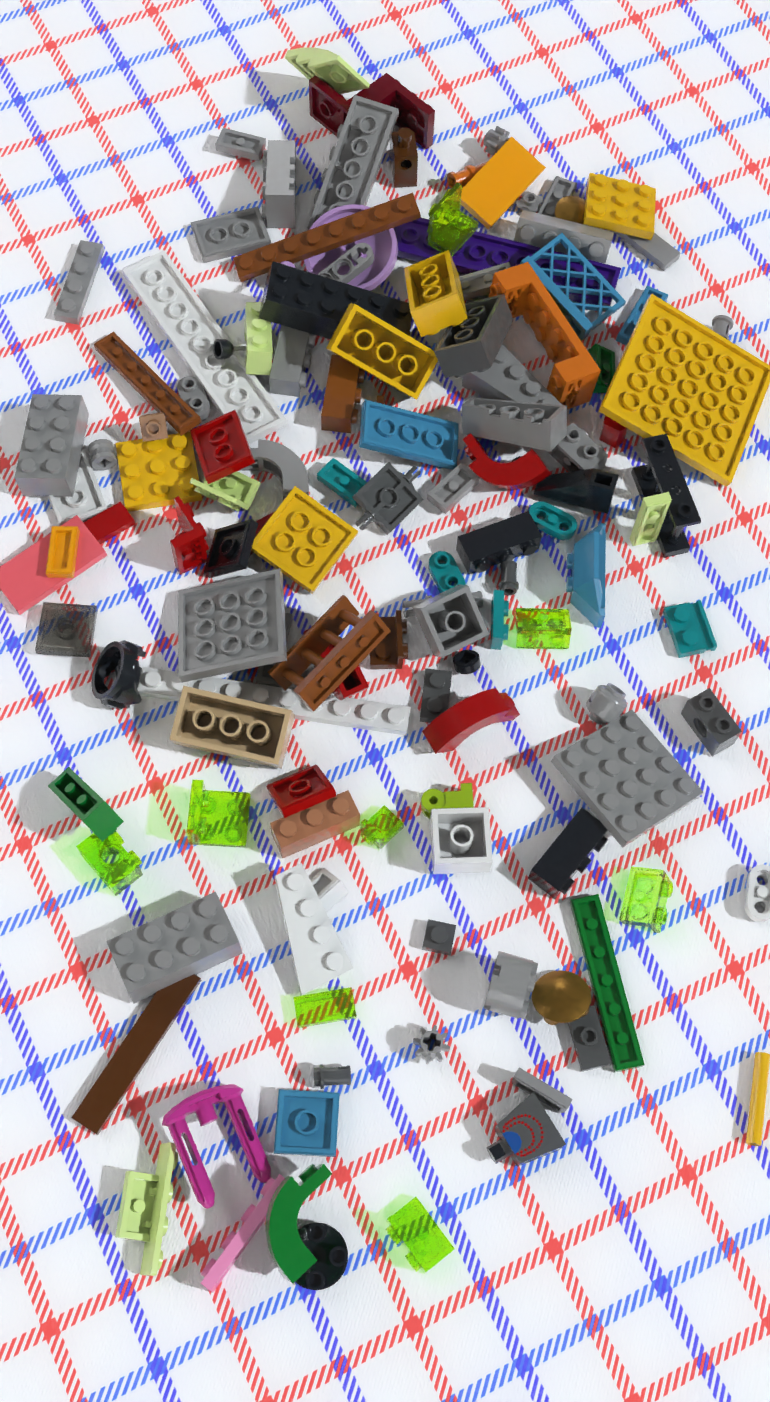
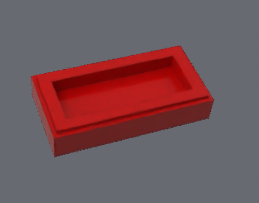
M120 501L85 521L84 524L96 540L102 544L135 525V521Z

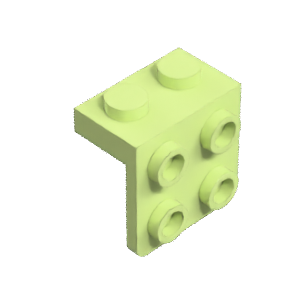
M237 471L210 484L207 483L206 479L204 483L193 478L190 480V483L196 486L194 491L214 501L217 500V502L238 512L240 507L249 510L261 482Z

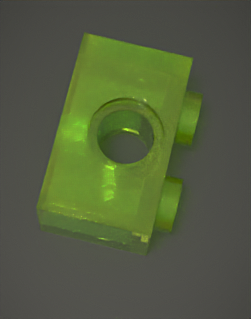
M117 831L108 836L103 842L93 833L76 847L82 858L111 892L117 896L143 875L139 866L142 864V861L133 850L127 852L122 844L125 842ZM112 854L119 855L116 862L111 864L105 862L108 856Z

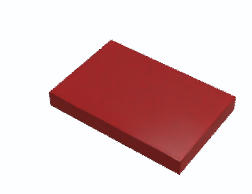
M236 410L190 430L198 459L208 484L255 463Z

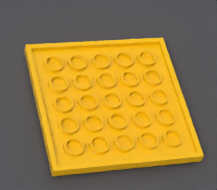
M651 294L644 305L598 411L643 438L667 434L676 458L727 487L732 483L770 384V365L654 294Z

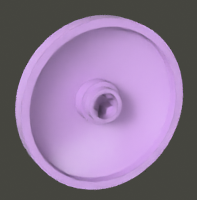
M357 204L336 207L320 216L310 229L371 207ZM391 228L305 259L304 264L308 272L319 274L356 244L367 243L373 250L374 261L367 269L347 284L371 291L386 280L395 266L398 256V242L395 231ZM361 252L359 257L366 258L367 255ZM351 259V261H352V263H353V265H354V267H355V266H356V262L354 263V262H353V259ZM346 265L341 266L337 273L345 275L350 271V267Z

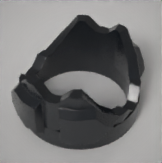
M127 640L114 641L109 643L99 655L93 670L91 687L95 698L100 699L103 705L121 710L123 708L129 709L130 705L139 704L142 701L136 687V672L133 668V661L138 659V656L145 657L146 652L143 651L140 645ZM121 660L117 678L111 688L108 689L104 684V678L109 676L111 671L115 670L117 662Z

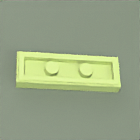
M669 492L643 498L629 538L632 546L657 540L672 501Z

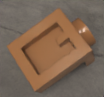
M163 412L139 416L143 442L168 438L167 424Z

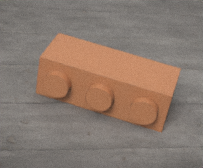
M349 790L289 817H283L271 822V835L283 859L360 826V813Z

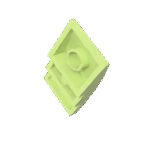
M305 47L287 50L285 59L307 79H311L316 75L338 94L367 89L370 86L346 61L329 50Z

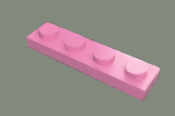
M279 1174L276 1180L271 1177L260 1191L263 1195L257 1206L251 1204L240 1219L244 1224L237 1233L234 1231L229 1233L221 1245V1248L224 1249L223 1253L217 1261L212 1258L201 1272V1275L204 1277L201 1284L212 1293L265 1222L272 1196L285 1179L282 1175Z

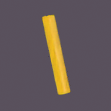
M755 1052L746 1144L758 1147L762 1144L770 1054L765 1052Z

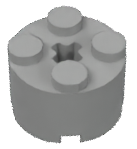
M498 951L484 1009L517 1019H525L529 1007L530 993L533 992L537 977L538 963L533 962L531 959Z

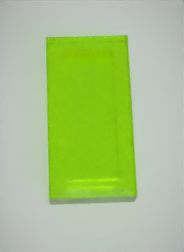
M352 987L293 997L298 1028L357 1018Z

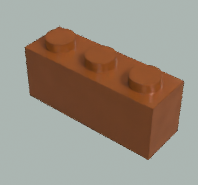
M334 354L331 355L323 401L321 430L351 434L352 425L358 422L359 409H355L356 403H361L362 388H359V383H364L365 371Z

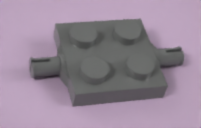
M388 462L352 496L365 513L356 521V526L358 527L365 520L359 527L360 530H364L373 521L388 535L424 500L412 484L421 474V471L418 470L412 475L417 469L416 466H413L404 475Z

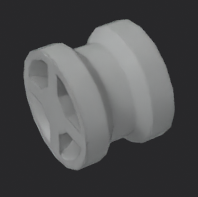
M98 439L89 444L88 451L89 455L92 456L91 465L94 469L104 471L116 465V456L113 454L114 447L110 440Z

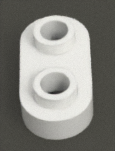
M765 864L755 866L747 876L745 912L750 919L756 922H765L770 919V866ZM757 878H762L765 881V885H760L757 882ZM755 905L762 906L763 912H758L755 909Z

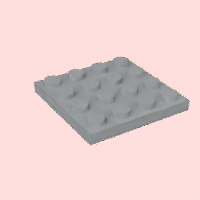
M280 568L178 591V677L182 683L287 661L283 574Z
M633 710L628 711L614 722L608 723L556 754L551 760V763L622 848L703 794L702 789Z

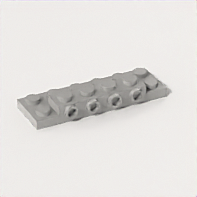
M354 95L344 125L340 124L337 145L336 147L333 146L330 151L329 160L331 162L329 167L323 171L321 190H317L315 194V207L307 227L308 230L320 216L331 209L351 204L367 205L399 114L398 108Z

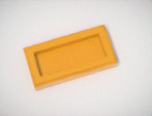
M78 526L51 527L45 573L48 578H74L80 533Z

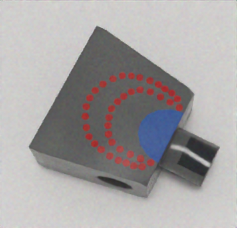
M533 1092L496 1125L494 1129L500 1139L486 1147L495 1164L510 1156L515 1165L519 1167L559 1151L566 1143Z

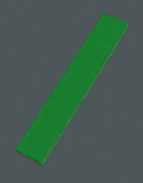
M599 894L571 899L569 903L613 1071L616 1073L643 1067L645 1065Z

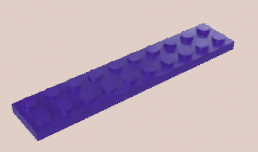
M419 218L393 228L398 242L397 257L420 262L449 250L457 271L464 274L509 262L510 267L517 266L528 255L531 257L541 249L533 245L425 218ZM554 251V254L567 255L564 253ZM539 258L535 261L540 268L549 269L550 259ZM553 260V269L566 270V261ZM588 260L610 285L616 289L621 268ZM570 262V271L583 272V266L579 262ZM553 275V282L556 285L565 286L566 276ZM570 277L569 286L582 288V278ZM586 279V288L599 289V283L594 279ZM569 292V299L581 303L582 294ZM586 294L585 304L598 305V295ZM602 296V306H611L613 298Z

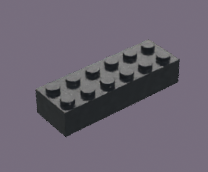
M274 261L271 264L265 281L259 313L260 319L330 340L350 303L358 305L409 336L412 322L408 302Z

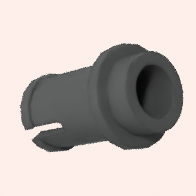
M511 560L503 561L500 564L501 582H499L498 587L500 590H504V595L511 596L516 594L519 589L517 563Z
M320 1064L319 1067L314 1068V1086H320V1089H324V1086L351 1085L350 1065L323 1067V1064Z

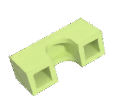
M246 302L245 305L246 374L270 375L273 354L272 329L270 321L259 318L262 302Z

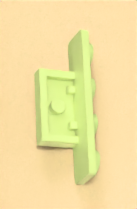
M172 1142L160 1144L155 1175L134 1171H126L115 1238L145 1242L140 1275L156 1276L163 1262V1251L161 1250L162 1237L165 1236L168 1229L167 1204L173 1196V1184H171L172 1171L175 1170L178 1162V1152L176 1151L175 1144Z

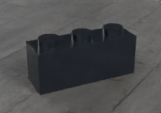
M529 511L458 536L456 551L468 575L475 572L482 573L491 566L499 563L502 564L503 561H512L518 556L533 554L539 549L542 535Z
M582 807L534 865L528 879L554 899L560 893L566 895L575 883L572 879L577 871L582 874L592 860L589 856L595 850L599 853L609 839L605 837L608 830L599 819Z

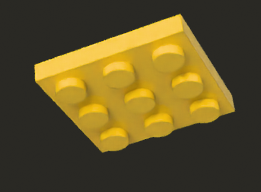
M589 173L586 185L583 224L651 240L655 227L656 188L628 182L624 179L619 180L606 177L603 174Z
M190 431L182 436L179 433L170 434L166 439L144 442L143 439L115 443L124 504L128 512L175 505L174 498L177 496L181 498L183 503L203 500L202 494L194 491L196 486L190 483L191 478L199 481Z
M294 486L254 538L251 551L276 569L280 568L284 575L313 594L357 536L358 530Z

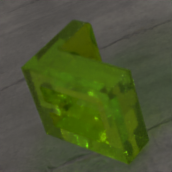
M384 805L369 820L363 819L360 822V835L370 846L374 844L380 850L404 828V823Z

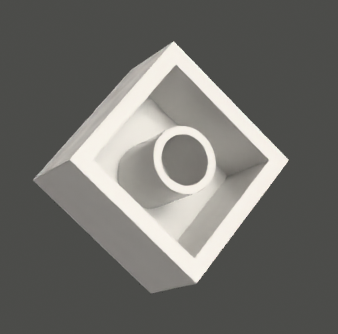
M489 807L431 809L430 833L433 874L489 873L493 863Z

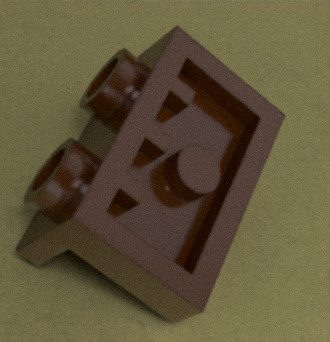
M396 610L395 617H380L391 632L370 652V670L402 669L403 659H408V643H403L402 635H407V619H402L401 610Z

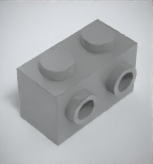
M574 422L567 426V435L551 452L548 451L568 472L593 468L603 470L608 457L604 448L597 445L588 436L587 432L579 428Z

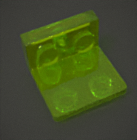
M456 183L452 189L449 188L443 198L431 206L428 213L430 217L427 229L428 245L441 253L449 250L451 256L476 232L479 224L476 220L460 212L462 184Z
M192 779L186 830L189 845L245 848L247 844L251 794L248 792L206 790L204 780Z

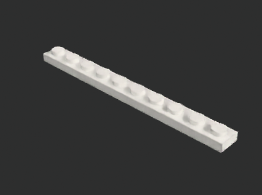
M143 667L138 686L140 696L179 701L183 686L292 710L295 715L294 719L403 736H407L411 707L355 698L339 700L334 695H329L313 711L293 691L294 689L288 688L284 691L281 687L215 677H206L182 683L176 671Z

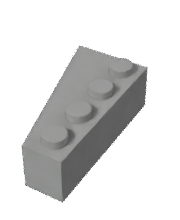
M268 140L267 150H263V164L267 166L263 168V182H266V186H262V197L266 204H262V218H267V228H295L296 142L295 140Z
M503 344L490 369L484 372H469L462 379V387L467 390H474L479 394V398L562 405Z
M471 397L462 404V432L465 435L471 433L476 438H485L551 452L567 435V406Z

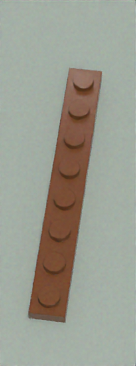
M412 192L233 257L240 281L244 282L269 273L273 261L278 263L289 261L294 264L419 219L421 215Z

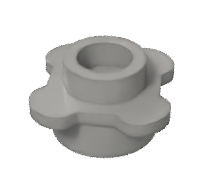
M524 191L521 199L516 202V206L520 208L521 212L527 210L536 213L539 204L543 202V197L540 195L536 196V194L529 191Z

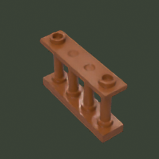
M342 595L287 652V661L276 663L267 673L284 691L292 684L296 685L297 687L293 691L308 708L315 711L391 630L378 614L372 610L363 618L358 617L360 613L348 598ZM349 625H352L354 628L344 638H341L339 635ZM330 644L335 646L325 658L320 656ZM311 664L316 666L305 678L301 676Z

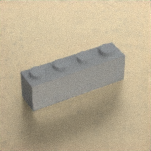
M527 210L522 211L518 220L514 241L543 248L555 237L563 233L586 259L606 263L614 232ZM561 243L554 247V251L567 254V249Z
M281 325L269 376L270 393L294 397L300 396L301 388L306 387L307 373H305V368H310L312 354L309 353V350L315 346L316 335Z

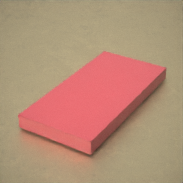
M77 515L61 525L78 526L80 530L74 578L108 556L104 548ZM51 533L0 566V589L19 615L74 579L48 578L45 574Z

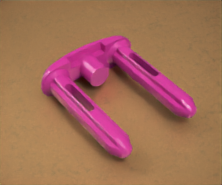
M235 1084L216 1086L197 1092L174 1106L164 1115L162 1126H167L197 1202L206 1209L213 1207L215 1192L185 1120L186 1116L196 1113L202 1127L218 1119L213 1105L221 1102L224 1103L254 1177L261 1183H266L271 1178V1166L241 1097L244 1089ZM181 1136L184 1138V1141H185V1143H186V1146H187V1148H188V1151H189V1153H190V1156H191V1158H192V1161H193L194 1165H192V1163H191V1160H190V1158H189V1155H188V1153H187V1150H186V1148H185V1145H184V1143H183V1140H182Z

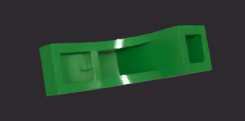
M312 1163L298 1176L301 1179L299 1183L292 1176H287L273 1194L267 1210L265 1232L268 1249L276 1266L292 1284L317 1261L300 1238L297 1218L300 1207L306 1198L332 1175L325 1164L315 1166Z

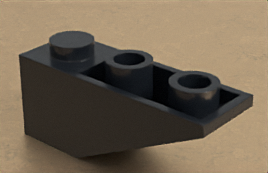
M595 468L551 474L537 483L534 495L608 514L619 475Z

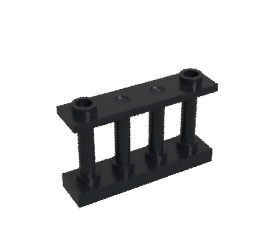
M667 434L644 438L641 440V443L648 458L647 465L632 468L631 474L641 500L644 497L669 492L672 501L659 532L657 542L664 558L688 553L690 545L683 529L687 526L700 524L701 518Z

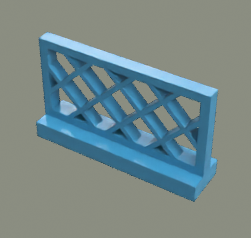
M563 233L559 234L531 257L528 255L520 263L529 262L581 341L626 303L624 298ZM561 243L567 249V255L554 254V247ZM539 258L550 259L549 269L540 268L535 261ZM553 260L566 261V270L553 269ZM570 262H579L583 266V272L570 271ZM553 275L566 276L565 286L556 285L553 282ZM570 277L582 278V288L569 286ZM586 279L596 280L599 283V289L586 288ZM569 292L582 294L581 303L572 302L569 299ZM586 294L598 295V305L585 304ZM602 296L612 297L616 304L613 306H602ZM585 310L598 311V318L591 323L585 316Z

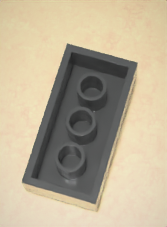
M504 294L465 303L468 319L457 326L447 327L434 351L445 378L452 376L459 378L469 372H484L491 368L513 322V317Z

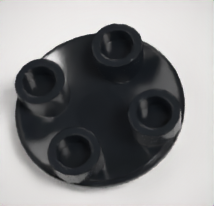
M309 1223L298 1229L300 1238L317 1261L295 1282L309 1290L326 1289L334 1285L346 1270L348 1263L346 1242L335 1228L324 1223Z

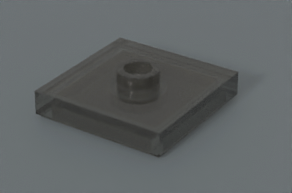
M43 602L35 647L36 654L90 658L98 613L97 606Z

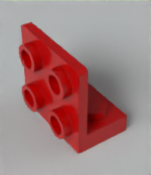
M177 496L174 498L178 522L183 532L170 540L175 567L181 575L207 562L206 551L209 550V546L204 538L207 536L206 531L200 522L196 523L193 519L194 513L189 503H183L181 498Z

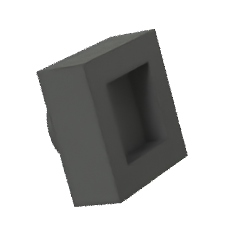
M428 919L422 950L450 956L456 925Z

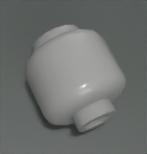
M611 683L598 685L586 702V707L590 712V719L600 725L604 722L610 723L617 720L627 707L626 694L619 687Z

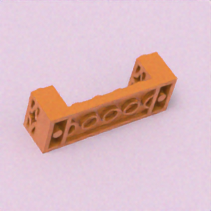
M529 262L495 272L492 284L490 285L489 297L504 294L512 317L515 318L523 315L525 323L529 324L537 341L541 342L545 348L548 358L554 362L546 389L562 405H566L567 410L590 402L601 370Z

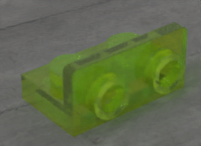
M516 608V648L569 649L572 630L569 609Z
M631 866L619 917L622 924L650 927L654 933L661 932L662 925H665L667 921V899L673 893V882L664 870Z
M414 1197L386 1219L389 1225L385 1229L396 1245L400 1242L409 1252L405 1255V1258L415 1272L421 1269L424 1274L427 1273L455 1249L417 1197Z

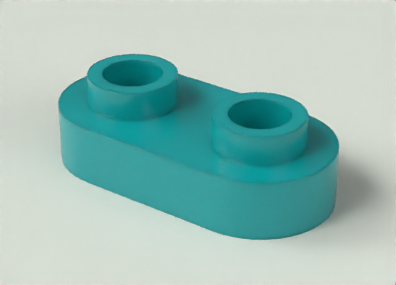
M543 501L535 502L530 506L529 513L539 530L559 540H569L575 535L577 521L572 515ZM559 528H565L567 531L560 530Z
M438 551L431 555L428 569L440 593L455 587L449 585V582H455L457 585H466L465 579L450 553ZM438 561H445L446 564H439Z

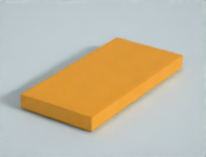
M511 136L458 192L454 199L490 230L546 167Z

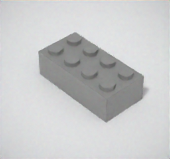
M32 394L14 476L23 496L53 495L73 497L89 418V412L82 395Z
M216 891L106 941L133 1004L154 995L157 991L193 974L197 975L242 954L239 940Z

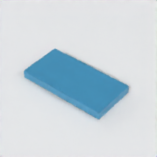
M364 400L361 410L360 448L450 470L457 467L459 423Z

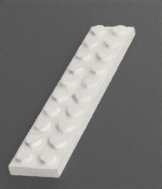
M165 250L122 269L124 278L193 376L199 380L205 393L220 414L224 415L236 410L249 444L287 425V419L254 374H246L245 361L238 351H234L233 355L227 359L215 358L213 353L214 341L216 339L230 340Z

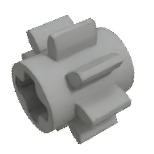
M496 126L495 130L490 129L483 141L484 146L487 147L485 152L494 155L510 139L508 137L510 132L499 126Z
M436 1025L427 1032L421 1027V1039L413 1038L412 1042L414 1045L419 1046V1049L415 1052V1057L421 1055L425 1057L426 1065L430 1063V1059L434 1058L438 1062H442L441 1051L448 1052L450 1049L449 1045L443 1044V1041L447 1038V1032L443 1034L438 1033ZM429 1039L435 1040L436 1046L433 1051L427 1050L428 1045L425 1043H428Z

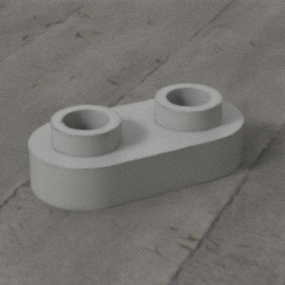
M186 376L180 379L177 384L179 397L200 416L201 421L206 420L211 410L203 386L193 376Z

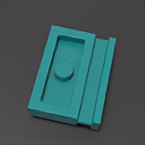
M698 600L696 603L690 604L688 602L664 608L663 615L679 658L701 654L708 650H716L717 643L701 600Z

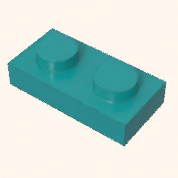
M332 458L317 473L318 481L355 508L359 505L352 496L367 483L364 479L335 458Z
M494 590L491 601L490 649L501 650L503 640H508L509 625L504 624V616L508 617L509 601L504 600V590Z

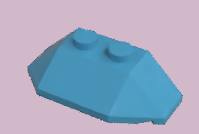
M600 523L574 544L572 554H567L566 569L571 570V576H567L566 592H570V603L596 628L602 627L605 618L606 523Z

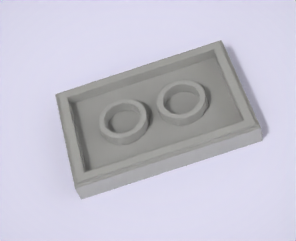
M258 206L190 222L203 263L244 254L271 244Z

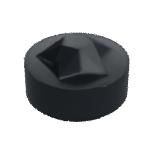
M474 650L460 651L453 658L455 671L459 674L474 673L481 666L479 654Z

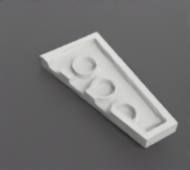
M300 863L274 876L286 924V933L299 984L298 988L300 996L352 970L354 967L303 864Z

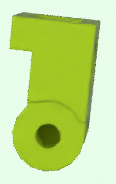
M461 783L460 791L442 792L438 789L425 791L421 798V811L423 815L430 819L431 809L474 808L472 783Z

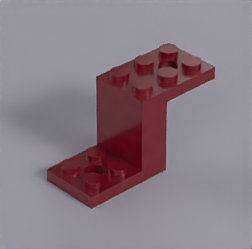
M385 73L371 83L369 88L363 89L356 94L357 96L398 108L399 114L395 125L400 129L409 128L415 134L416 142L426 150L433 145L435 110L388 73ZM315 75L309 79L310 116L337 137L340 124L344 125L353 97L346 100L343 95L338 94L326 82H323Z

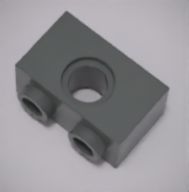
M710 688L687 700L681 712L683 718L712 757L735 744L742 732Z

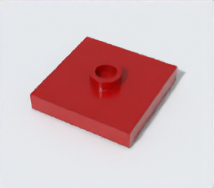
M316 764L266 786L270 797L284 818L337 796L333 785Z

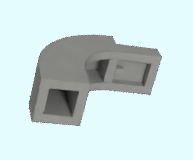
M258 439V448L250 447L255 463L240 471H266L275 475L283 485V501L294 486L309 495L307 470L302 460L291 449L280 443Z

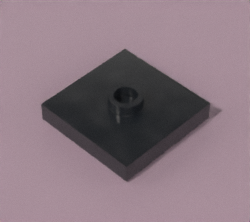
M253 519L216 529L203 574L213 578L246 569L258 523Z

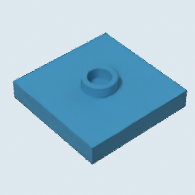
M279 1089L274 1154L336 1157L340 1093Z

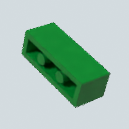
M70 767L66 768L48 785L56 796L102 842L112 835L124 822Z

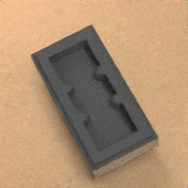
M595 1005L590 1006L586 1016L568 1023L581 1072L612 1064Z

